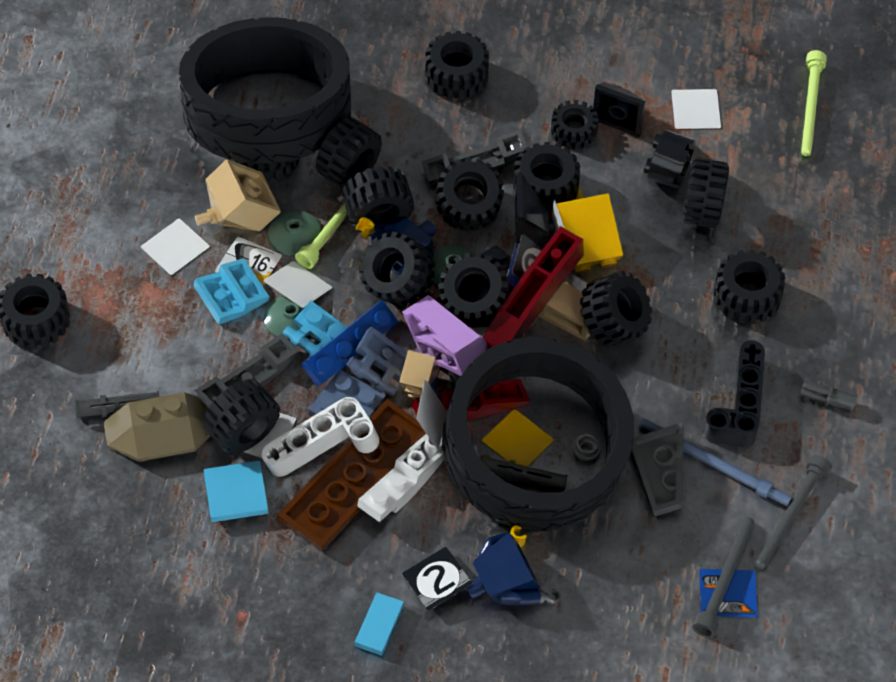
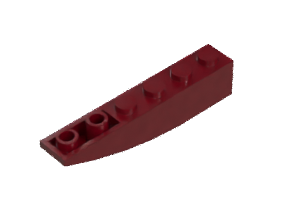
M561 226L514 287L483 335L488 349L505 341L513 342L512 339L522 338L584 256L582 238Z

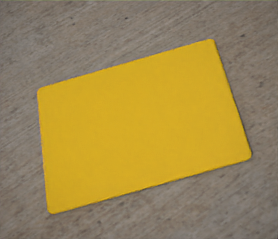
M513 409L482 439V442L506 461L514 460L516 464L529 466L554 442V439L519 411Z

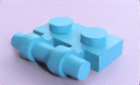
M310 301L294 319L293 324L300 329L296 331L288 325L282 334L289 338L295 347L300 346L308 352L310 357L347 328V326L313 301ZM308 335L311 336L313 339L319 342V344H314L306 337Z

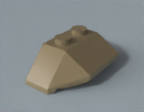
M185 392L128 402L104 421L108 449L116 450L122 455L138 462L195 452L211 436L205 430L203 424L205 413L209 408L197 396Z

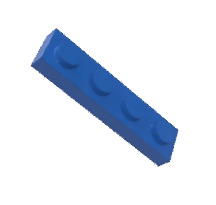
M383 300L379 301L301 365L316 386H320L342 369L352 356L356 357L359 355L355 350L367 329L373 327L381 334H385L399 321Z

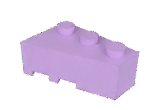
M429 295L402 311L419 352L436 357L439 366L462 376L470 364H474L473 361L488 349L487 343L482 336L474 332Z

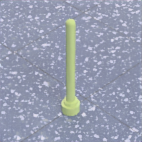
M818 50L810 51L806 56V67L810 71L801 149L802 155L806 157L812 153L820 72L826 67L827 55Z
M345 203L311 244L302 246L295 254V259L301 266L311 269L317 263L320 254L319 250L348 216Z

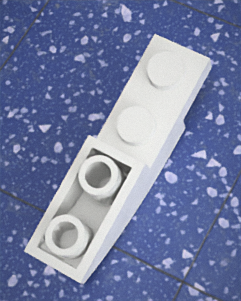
M425 434L396 460L395 467L359 498L357 506L379 522L390 512L397 513L418 492L443 462L442 439L438 451L427 434Z

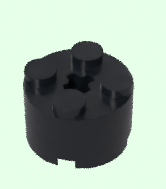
M666 129L663 133H657L652 144V148L656 150L653 157L647 159L643 173L648 174L649 180L679 189L681 184L677 183V180L680 176L685 177L694 152L689 147L690 145H695L696 140Z

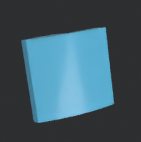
M244 258L220 265L219 272L196 278L193 285L218 325L243 316L269 300V295Z
M260 461L204 469L211 523L269 514Z

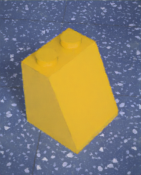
M609 193L557 203L556 205L564 228L583 239L584 256L575 266V273L589 271L591 266L601 264V268L617 265V261L623 256ZM553 209L549 213L550 221H552Z

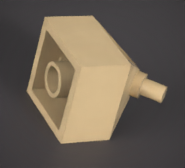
M226 159L205 179L211 208L207 209L206 213L195 215V221L198 226L210 222L211 224L260 232L281 211L262 172Z

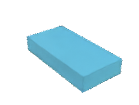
M376 592L355 640V647L383 656L404 607V601Z

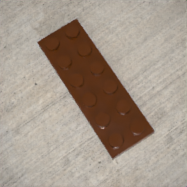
M388 399L369 417L380 439L378 447L370 453H362L356 449L351 439H349L277 514L278 520L321 552L362 510L357 506L359 498L395 467L396 460L426 434L417 419ZM368 433L362 434L359 438L366 437Z

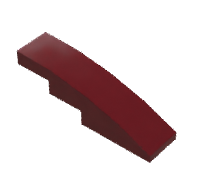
M521 379L503 380L485 389L472 401L467 409V421L528 405L530 399ZM446 389L441 396H437L446 411H448L455 389ZM421 397L415 398L412 403L416 416Z

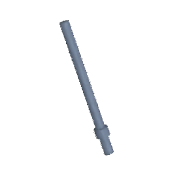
M645 418L642 419L639 425L640 429L648 433L662 429V427ZM684 439L683 452L756 490V494L765 499L769 497L786 507L790 505L793 497L775 488L774 484L764 478L760 480Z

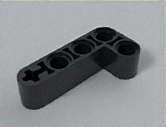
M751 340L741 345L737 361L733 409L713 408L707 413L703 433L706 440L711 443L748 447L756 440L760 424L765 349L759 342ZM749 359H752L753 364H748ZM713 424H718L722 427H716Z

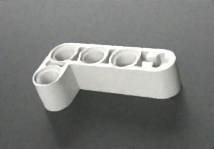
M345 397L268 443L262 450V458L274 476L283 477L348 437L356 449L362 453L374 451L378 447L380 439L360 403L355 398ZM355 412L352 416L346 417L348 414ZM331 427L328 431L322 432L325 428ZM368 433L366 437L359 438L362 434ZM306 442L303 446L298 447L299 444Z

